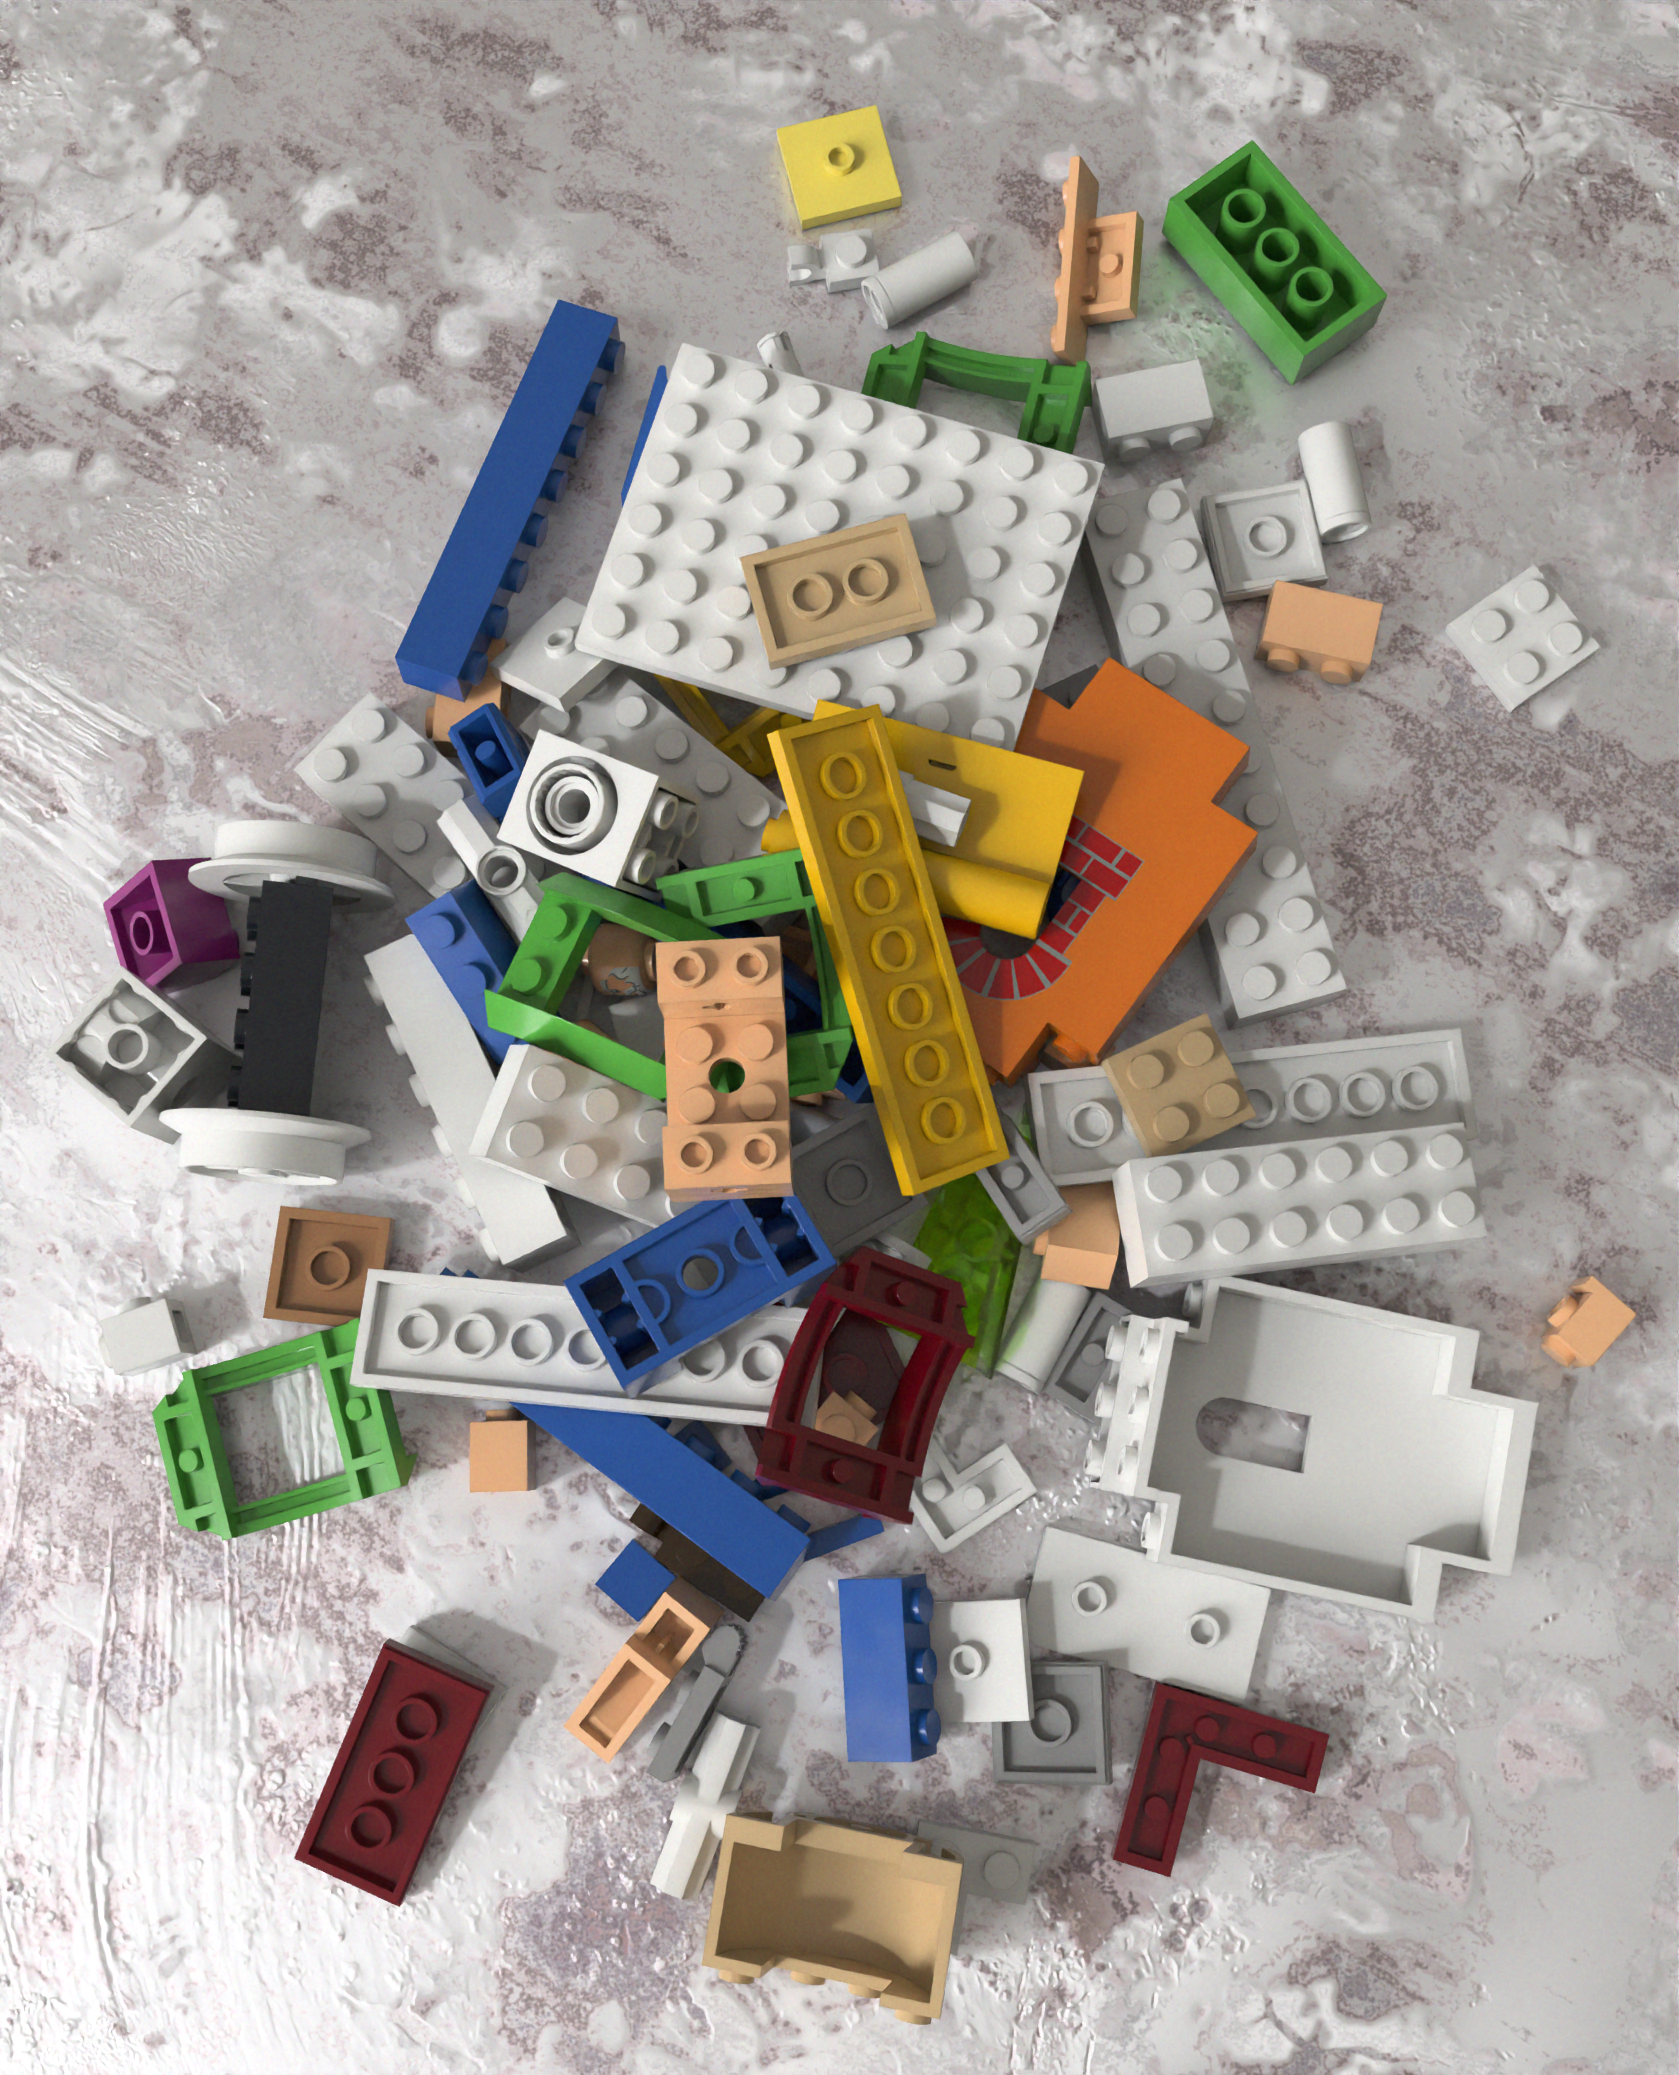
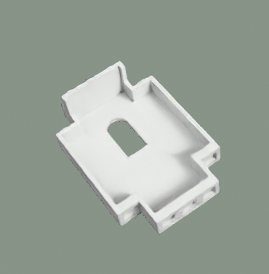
M1231 1276L1197 1280L1196 1284L1190 1283L1188 1285L1183 1303V1316L1189 1317V1322L1169 1317L1151 1319L1131 1314L1122 1316L1119 1326H1111L1105 1350L1106 1359L1113 1360L1109 1383H1100L1094 1409L1095 1416L1102 1417L1098 1441L1091 1439L1088 1443L1083 1470L1084 1474L1091 1475L1089 1483L1091 1488L1156 1501L1154 1513L1147 1512L1141 1530V1547L1147 1548L1146 1560L1429 1622L1434 1621L1443 1564L1509 1578L1512 1577L1539 1403L1471 1388L1480 1331ZM1228 1398L1310 1416L1301 1472L1229 1458L1210 1452L1202 1445L1197 1435L1196 1422L1199 1412L1208 1402L1214 1399Z

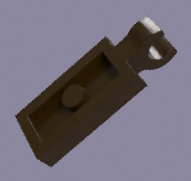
M640 1503L629 1521L663 1542L654 1558L732 1612L750 1622L765 1596L644 1504Z

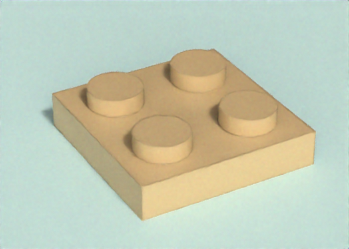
M1207 1013L1132 1046L1101 1062L1147 1158L1176 1155L1257 1116Z

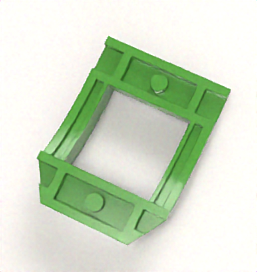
M920 331L916 332L915 340L895 349L893 344H890L871 354L861 394L916 409L923 379L925 378L957 389L1010 401L1025 402L1026 405L1017 439L1068 454H1073L1084 407H1093L1091 367L1088 361H1077L1076 366L1050 365L1048 359L1004 356L959 347L930 338L927 332Z
M800 846L698 868L694 866L655 878L657 890H662L666 910L709 930L713 926L806 909L818 973L823 1028L786 1035L789 1097L834 1090L853 1041L854 1030ZM729 1062L716 1090L722 1093H731L738 1090L745 1079V1072L742 1067L736 1063Z
M561 872L536 883L545 892V895L498 992L495 993L484 989L488 1027L503 1034L504 1032L522 1039L530 1045L601 1073L664 1103L667 1098L665 1050L659 1062L555 1015L602 918L662 942L728 938L649 902L566 872ZM729 1062L721 1063L713 1069L710 1083L714 1089L717 1088Z
M360 1318L350 1320L349 1323L335 1328L319 1331L258 1352L182 1372L183 1380L173 1394L165 1395L152 1412L179 1525L197 1532L206 1530L221 1536L222 1541L408 1485L418 1453L406 1456L390 1390L356 1387L349 1384ZM319 1367L346 1474L239 1506L213 1398Z

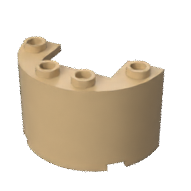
M746 1810L726 1814L701 1966L719 1969L718 1977L720 1979L737 1984L754 1983V1978L760 1979L774 1967L790 1970V1978L803 1984L824 1985L826 1979L847 1983V1990L851 1994L865 1998H880L879 2006L895 2009V2017L901 2021L911 2024L928 2025L931 2024L932 2018L940 2020L964 1867V1858L950 1848H942L941 1857L930 1853L931 1840L899 1830L849 1819L793 1812V1816L788 1815L775 1823L772 1822L773 1812L769 1810Z

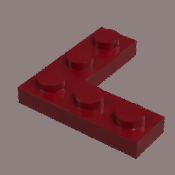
M1156 1681L1112 1847L1111 1858L1121 1863L1170 1877L1200 1759L1315 1793L1329 1734L1318 1729Z

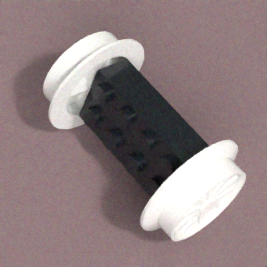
M284 820L234 821L223 824L217 829L214 859L198 863L189 869L188 879L197 888L219 897L249 904L246 925L247 941L256 942L255 953L243 952L240 976L241 996L250 997L249 1009L237 1008L233 1043H235L234 1051L244 1052L242 1066H230L227 1091L228 1107L237 1109L182 1108L160 1112L159 1120L182 1134L178 1162L179 1170L197 1175L257 1183L304 1186L339 1185L344 1180L347 1149L371 1140L372 1133L367 1129L342 1122L309 1117L331 913L358 914L376 912L390 908L396 901L394 890L375 879L378 848L371 841L350 832L310 823Z

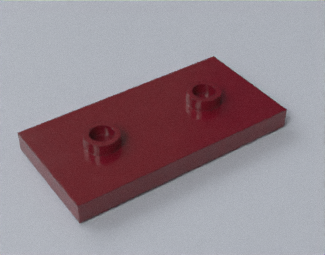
M391 1638L384 1642L294 1859L400 1907L406 1900L495 1685Z

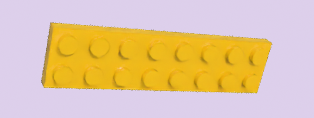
M880 705L867 706L767 734L902 1196H915L1010 1159Z

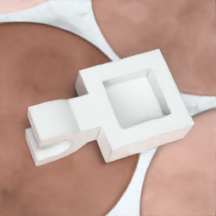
M871 228L820 235V250L806 244L787 247L789 258L787 273L790 287L807 284L814 280L826 279L829 293L861 288V282L864 279L880 271Z

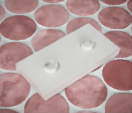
M1045 1525L1026 1599L1029 1644L1088 1661H1108L1109 1667L1244 1705L1271 1589L1252 1583L1146 1560V1553Z

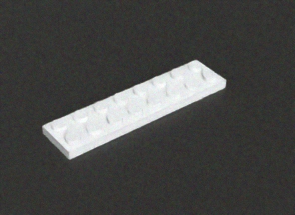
M1461 1028L1226 1052L1257 1116L1178 1154L1464 1122L1467 1141L1479 1138ZM1102 1066L1027 1073L1023 1076L1032 1149L1057 1188L1112 1182L1111 1174L1126 1161L1147 1158Z
M368 1268L349 1384L364 1388L766 1427L771 1403L783 1365L809 1308L789 1307L787 1309L785 1306H769L681 1357L679 1361L684 1368L683 1370L631 1399L621 1387L566 1286ZM823 1351L810 1385L800 1425L815 1429Z

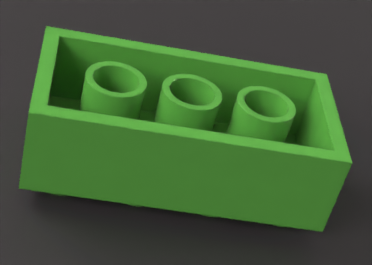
M1253 140L1169 199L1162 234L1292 386L1374 327L1388 295Z

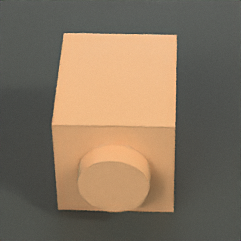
M518 1409L486 1410V1422H470V1493L536 1490V1423L531 1420L520 1421V1411Z

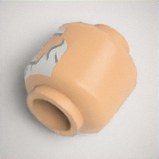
M618 923L602 924L595 931L581 961L582 970L585 975L590 976L593 986L601 994L648 995L657 985L655 943H659V941Z

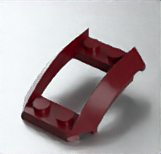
M866 1246L857 1247L820 1286L797 1331L783 1365L771 1403L754 1476L762 1486H779L863 1513V1518L912 1525L914 1512L908 1510L915 1478H922L935 1421L950 1381L966 1350L974 1348L976 1337L968 1334L961 1309L968 1307L961 1282ZM843 1307L922 1336L893 1396L877 1450L800 1425L817 1364Z

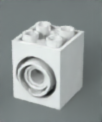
M539 729L496 838L613 887L660 903L663 894L661 889L657 890L655 878L678 871L677 859L685 839L692 836L699 822L700 810L698 807L702 797L660 776Z
M123 966L118 969L96 996L81 1009L73 1022L44 1054L128 1127L171 1145L182 1134L159 1120L160 1112L182 1108H205L229 1081L230 1066H242L243 1058L166 993Z

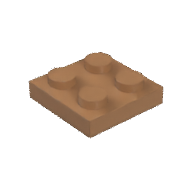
M280 1206L263 1318L334 1327L360 1318L368 1268L389 1270L396 1220L386 1217Z

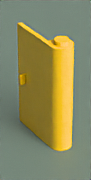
M818 699L812 721L856 709ZM883 717L898 770L915 775L914 780L972 800L967 821L956 847L942 845L917 836L939 913L1035 940L1046 910L1085 771ZM784 809L778 819L771 817L768 819L761 840V851L772 853L799 847L789 809Z

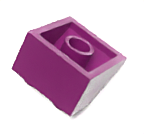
M211 857L152 860L103 903L120 966H123L166 994L213 980L241 959L238 936L231 927L224 898L197 888L188 879L189 869L192 866L212 860Z

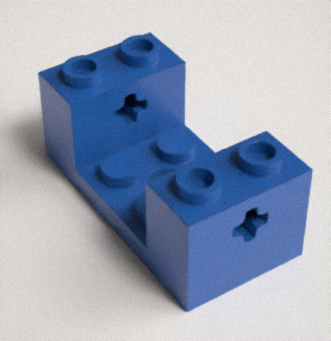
M794 1191V1196L702 1201L567 1278L563 1283L621 1387L633 1399L683 1370L684 1368L679 1361L681 1357L780 1300L783 1301L788 1309L817 1292L822 1283L837 1269V1262ZM698 1258L709 1259L718 1267V1277L715 1283L705 1290H694L688 1287L683 1279L686 1266Z

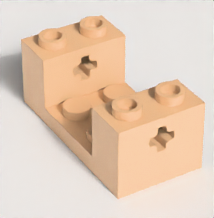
M780 936L655 943L657 1001L664 1018L668 1126L662 1127L664 1190L672 1202L794 1196L784 974ZM724 1062L736 1063L745 1072L742 1086L731 1093L719 1092L710 1083L713 1069Z

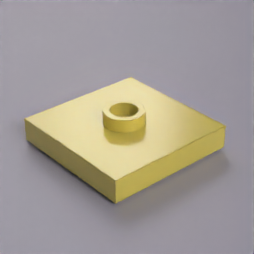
M876 105L777 129V139L802 230L902 206L901 191Z

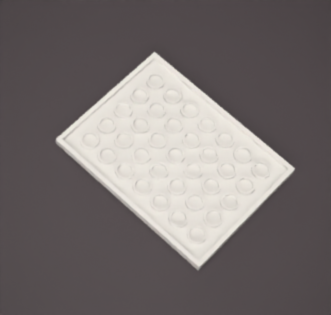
M682 342L574 641L578 651L811 721L818 699L854 709L879 704L883 717L1014 752L1097 495L1105 464ZM906 513L936 614V626L770 670L741 567L740 557Z

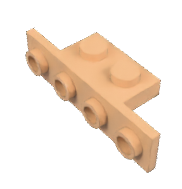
M1080 155L1070 157L1069 179L1063 183L1062 193L1066 216L1065 228H1061L1059 232V249L1062 255L1061 276H1057L1055 280L1058 314L1057 324H1054L1051 329L1053 352L1066 366H1076L1077 361H1085L1088 325L1137 318L1144 220L1137 211L1096 218L1099 182Z

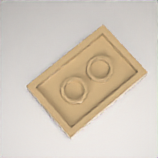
M906 513L740 557L741 567L770 670L936 626V614Z

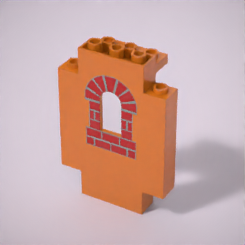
M1108 657L1070 710L1034 688L1014 752L1085 771L1058 864L1060 868L1081 882L1033 947L1023 956L1015 959H1000L991 955L983 947L980 939L982 925L940 913L989 1086L991 1087L998 1080L1011 1089L1019 1077L1023 1079V1076L1027 1073H1034L1040 1065L1037 1052L1050 1035L1056 1038L1052 1045L1073 1062L1080 1064L1085 1058L1098 1066L1256 850L1258 832L1218 807L1248 767L1250 746L1110 657Z

